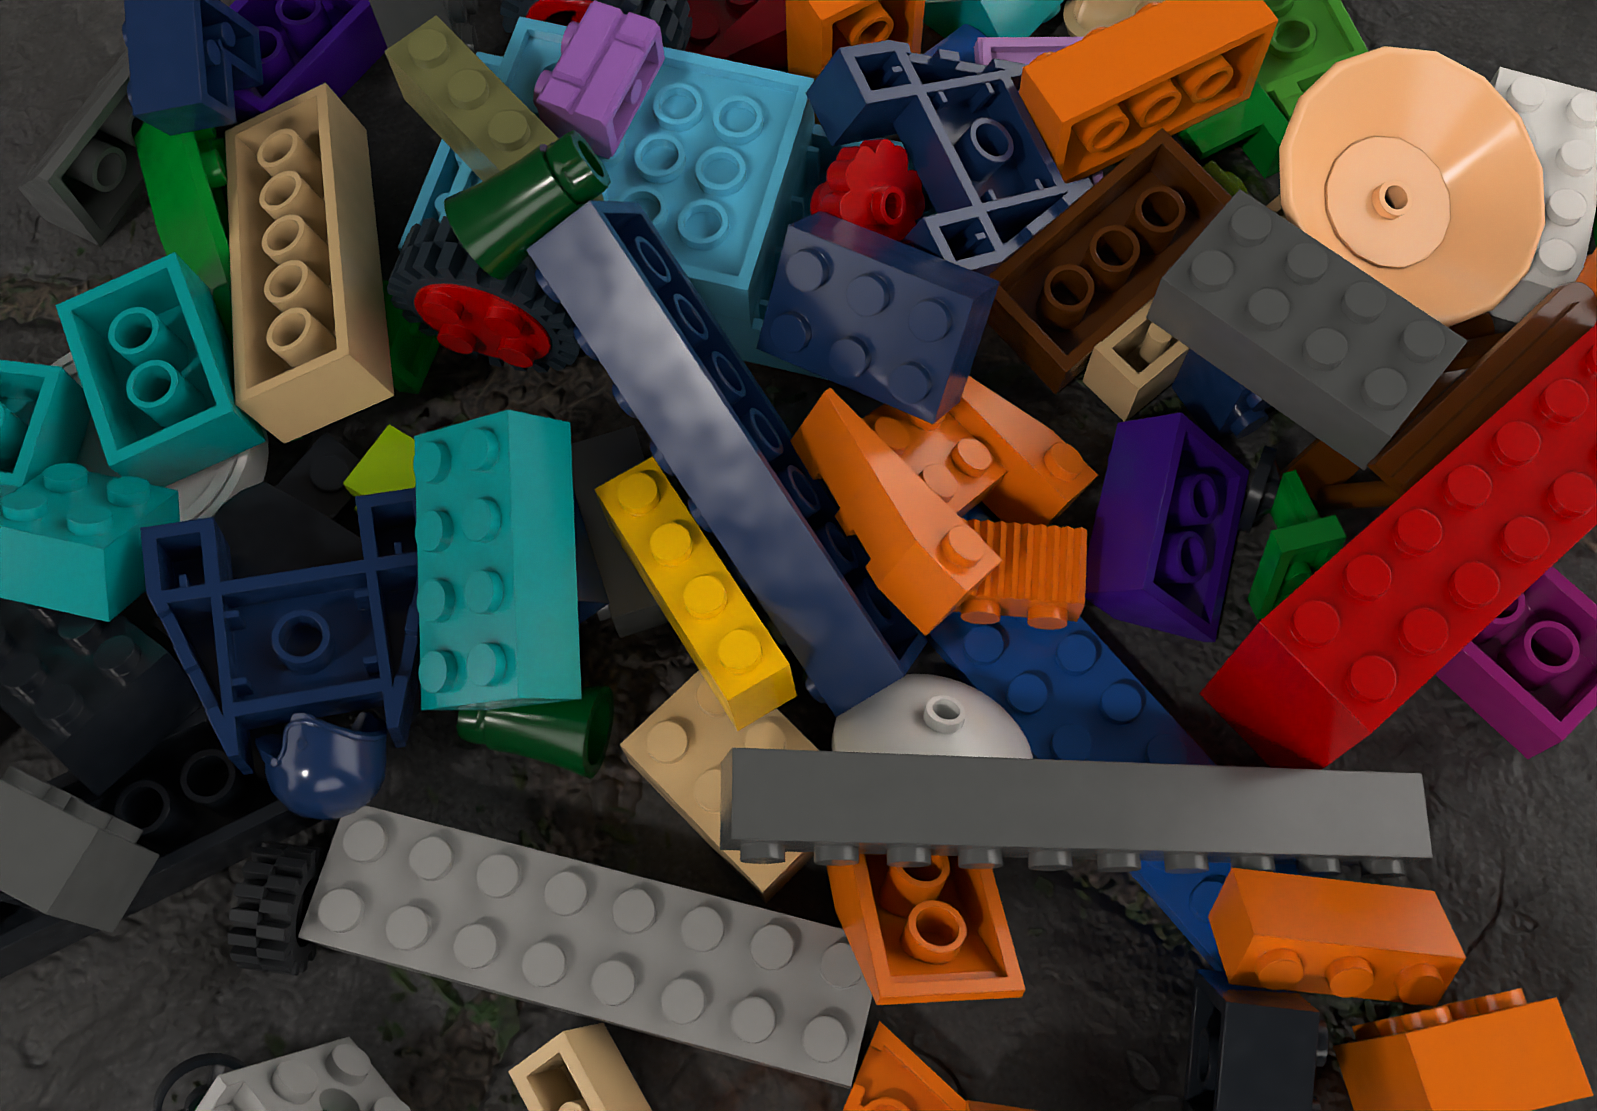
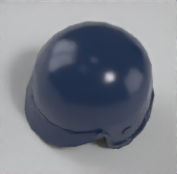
M375 712L359 713L351 730L316 719L310 713H296L291 716V720L285 727L283 734H267L255 739L260 756L265 762V774L272 793L290 811L303 817L332 820L353 814L375 797L385 778L386 737L388 729L385 721L380 719Z

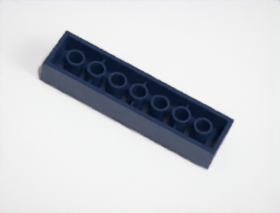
M588 201L526 249L538 267L535 270L536 279L543 291L553 301L562 303L576 324L573 329L574 336L583 351L593 360L600 361L613 380L612 392L619 406L630 417L638 418L652 439L650 449L659 466L669 475H676L690 496L688 506L696 522L705 531L713 532L727 552L726 563L733 578L741 587L746 590L751 589L766 611L764 613V620L773 638L784 647L789 646L802 665V678L810 694L822 704L827 703L835 717H838L903 678L928 640L875 585L865 568L871 558L857 535L846 536L835 518L836 513L840 510L839 505L821 479L813 480L790 442L793 437L639 202Z

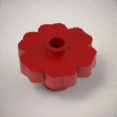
M888 139L864 140L860 146L843 147L839 151L836 160L827 169V181L817 186L810 203L811 215L823 211L899 242L916 225L915 220L919 219L925 210L922 182L917 171L908 170V155L904 147L894 145Z

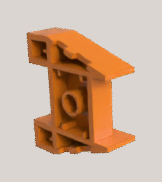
M968 376L960 402L934 424L885 403L861 419L829 388L824 391L790 440L812 479L823 478L840 507L835 518L846 536L856 534L871 558L865 568L877 588L924 636L928 635L957 609L1002 562V559L983 541L982 537L961 519L966 513L982 501L1001 521L1007 524L1012 522L1020 525L1030 523L1034 526L1043 524L1048 527L1098 476L1083 460L1080 453L1074 447L1065 443L1053 430L970 376Z

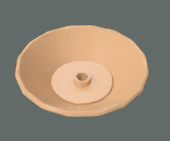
M1383 46L1335 62L1298 98L1279 147L1280 202L1287 221L1446 327L1492 311L1529 272L1545 226L1543 168L1522 118L1484 76L1437 51ZM1385 196L1390 201L1392 208L1386 203Z

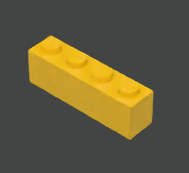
M653 456L596 487L594 490L609 527L737 731L795 698L797 694L789 662Z

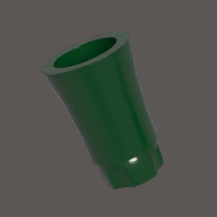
M572 130L555 142H551L548 146L545 144L539 145L517 162L481 183L447 197L444 201V209L455 235L474 261L492 277L498 280H505L529 256L526 249L588 201L602 194L608 188L611 180L603 163L594 153L589 143L578 132Z
M608 686L581 687L582 699L493 710H458L456 728L458 736L462 740L476 744H486L490 750L520 755L552 764L591 779L598 773L607 752L614 717L613 694Z

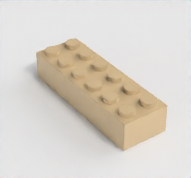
M326 83L225 131L235 405L284 444L394 396L367 130Z

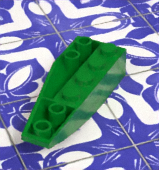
M144 122L134 140L157 231L166 255L176 252L210 288L233 350L225 138L215 139L217 137L215 127L170 136ZM302 436L299 437V438H296V439H294V440H292V441H290V442H295V441L301 440V439H302Z

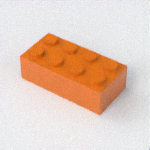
M1165 0L1161 3L1152 2L1142 7L1135 15L1108 28L1098 27L1074 44L1056 52H1045L1037 56L1029 65L1023 67L1019 94L1064 182L1078 181L1127 158L1161 128L1172 136L1249 99L1279 19L1263 0Z

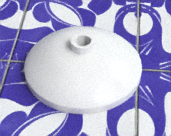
M906 674L903 678L836 718L832 734V751L1033 759L1030 745L1023 731L997 702L965 683L929 674Z

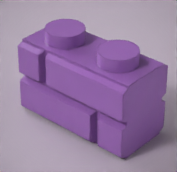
M594 0L593 3H590L580 23L576 21L569 23L562 38L560 59L553 71L544 70L540 74L533 93V102L535 107H537L540 120L558 138L575 130L589 143L596 155L607 159L613 157L665 60L661 29L656 21L631 12L625 15L619 8Z

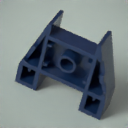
M885 40L838 48L806 92L809 102L832 147L898 134L937 212L935 215L923 217L900 242L987 277L1093 187L1090 178L1065 183L1018 92L1020 90L1023 67L1029 64L993 58L988 65L960 61L959 52L938 49L933 56L912 53L909 43Z
M416 488L355 496L364 560L234 580L230 546L213 517L140 528L146 593L174 645L173 648L205 708L207 717L227 757L243 775L255 773L250 729L289 723L291 716L296 713H310L315 718L384 706L387 729L395 747L400 748L407 745L419 684L420 665L419 612L417 609L418 556L415 539L417 523Z

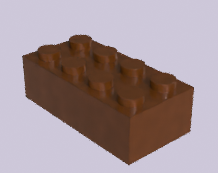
M1161 128L988 276L1000 281L987 323L1037 376L1057 394L1087 368L1094 346L1102 342L1154 298L1161 278L1232 199V196Z

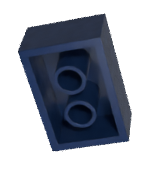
M819 211L788 225L756 349L934 424L961 400L1000 281L826 212Z

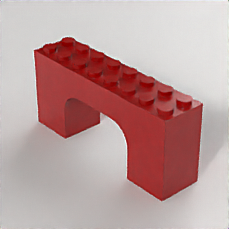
M1597 324L1265 616L1199 694L1271 768L1322 770L1365 739L1597 525Z

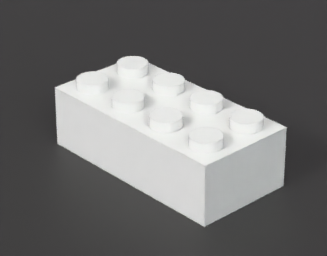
M1499 67L1490 83L1522 118L1543 168L1545 226L1529 272L1492 311L1488 312L1491 316L1518 323L1556 287L1575 282L1584 268L1597 207V92Z

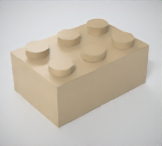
M698 670L620 744L629 763L765 903L814 856V852H785V862L751 864L740 861V851L720 850L721 762L732 747L819 751L777 708L737 731L700 670Z

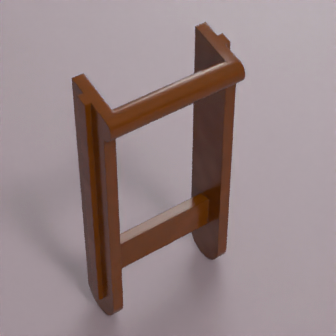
M1581 282L1560 285L1508 332L1495 334L1494 323L1488 312L1448 327L1468 342L1391 439L1466 369L1468 370L1367 464L1382 481L1344 484L1360 467L1318 438L1280 471L1281 475L1283 476V473L1296 470L1314 507L1319 511L1391 506L1595 325L1597 321V298L1590 287Z

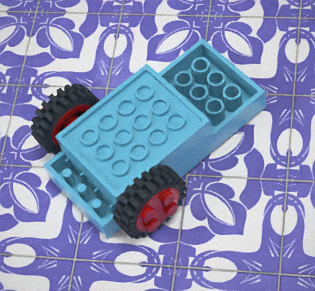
M503 0L500 7V15L505 16L502 25L505 32L513 33L504 57L478 51L476 53V56L539 119L537 107H535L533 102V93L537 79L544 70L553 71L561 57V42L567 26L572 21L580 23L590 3H593L594 0ZM595 0L619 8L625 15L631 12L655 20L661 29L665 56L662 66L613 157L607 159L597 155L611 180L608 188L602 193L604 201L639 202L742 360L826 379L758 350L756 347L788 225L811 215L810 203L813 192L817 186L827 181V169L836 160L839 151L843 147L860 146L863 141L831 146L822 126L815 124L814 110L806 95L807 90L814 82V78L686 52L685 49L692 29V18L688 17L690 7L687 0ZM441 139L398 245L400 254L387 286L388 294L393 295L391 298L393 306L403 309L401 315L409 323H421L418 330L426 336L438 334L437 340L441 345L477 360L479 354L489 357L490 365L503 368L504 362L511 364L514 370L527 372L528 367H532L538 373L548 372L550 367L556 371L565 369L566 364L572 365L575 362L581 349L573 332L576 324L562 303L553 301L543 291L535 276V270L538 267L530 255L505 280H498L489 275L474 261L455 235L445 213L444 201L449 196L481 183L482 180ZM890 140L894 145L904 147L902 142ZM908 156V170H915ZM923 184L922 193L925 200V210L922 216L915 220L916 224L923 217L937 214Z

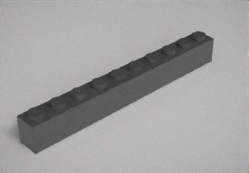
M733 747L721 762L720 850L740 851V861L743 863L785 862V852H814V863L818 865H854L859 863V854H887L888 866L924 867L931 865V855L958 856V867L965 869L999 868L1003 866L1002 857L1028 858V869L1038 871L1073 868L1072 859L1097 860V871L1101 872L1141 870V861H1164L1166 873L1194 874L1209 871L1208 862L1231 863L1233 868L1276 872L1275 864L1296 865L1297 875L1310 877L1335 876L1341 874L1340 866H1360L1362 878L1380 879L1405 876V864L1433 858L1422 773Z

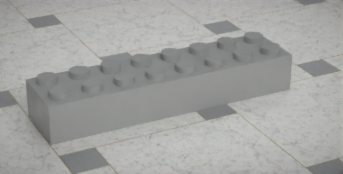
M366 805L355 813L340 818L298 935L300 939L332 950L848 1089L852 1085L872 999L871 991L845 932L841 928Z

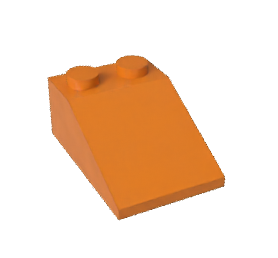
M859 854L858 864L827 866L835 912L876 1005L1020 998L1023 996L1026 989L992 868L958 867V856L931 855V865L892 867L887 865V854Z

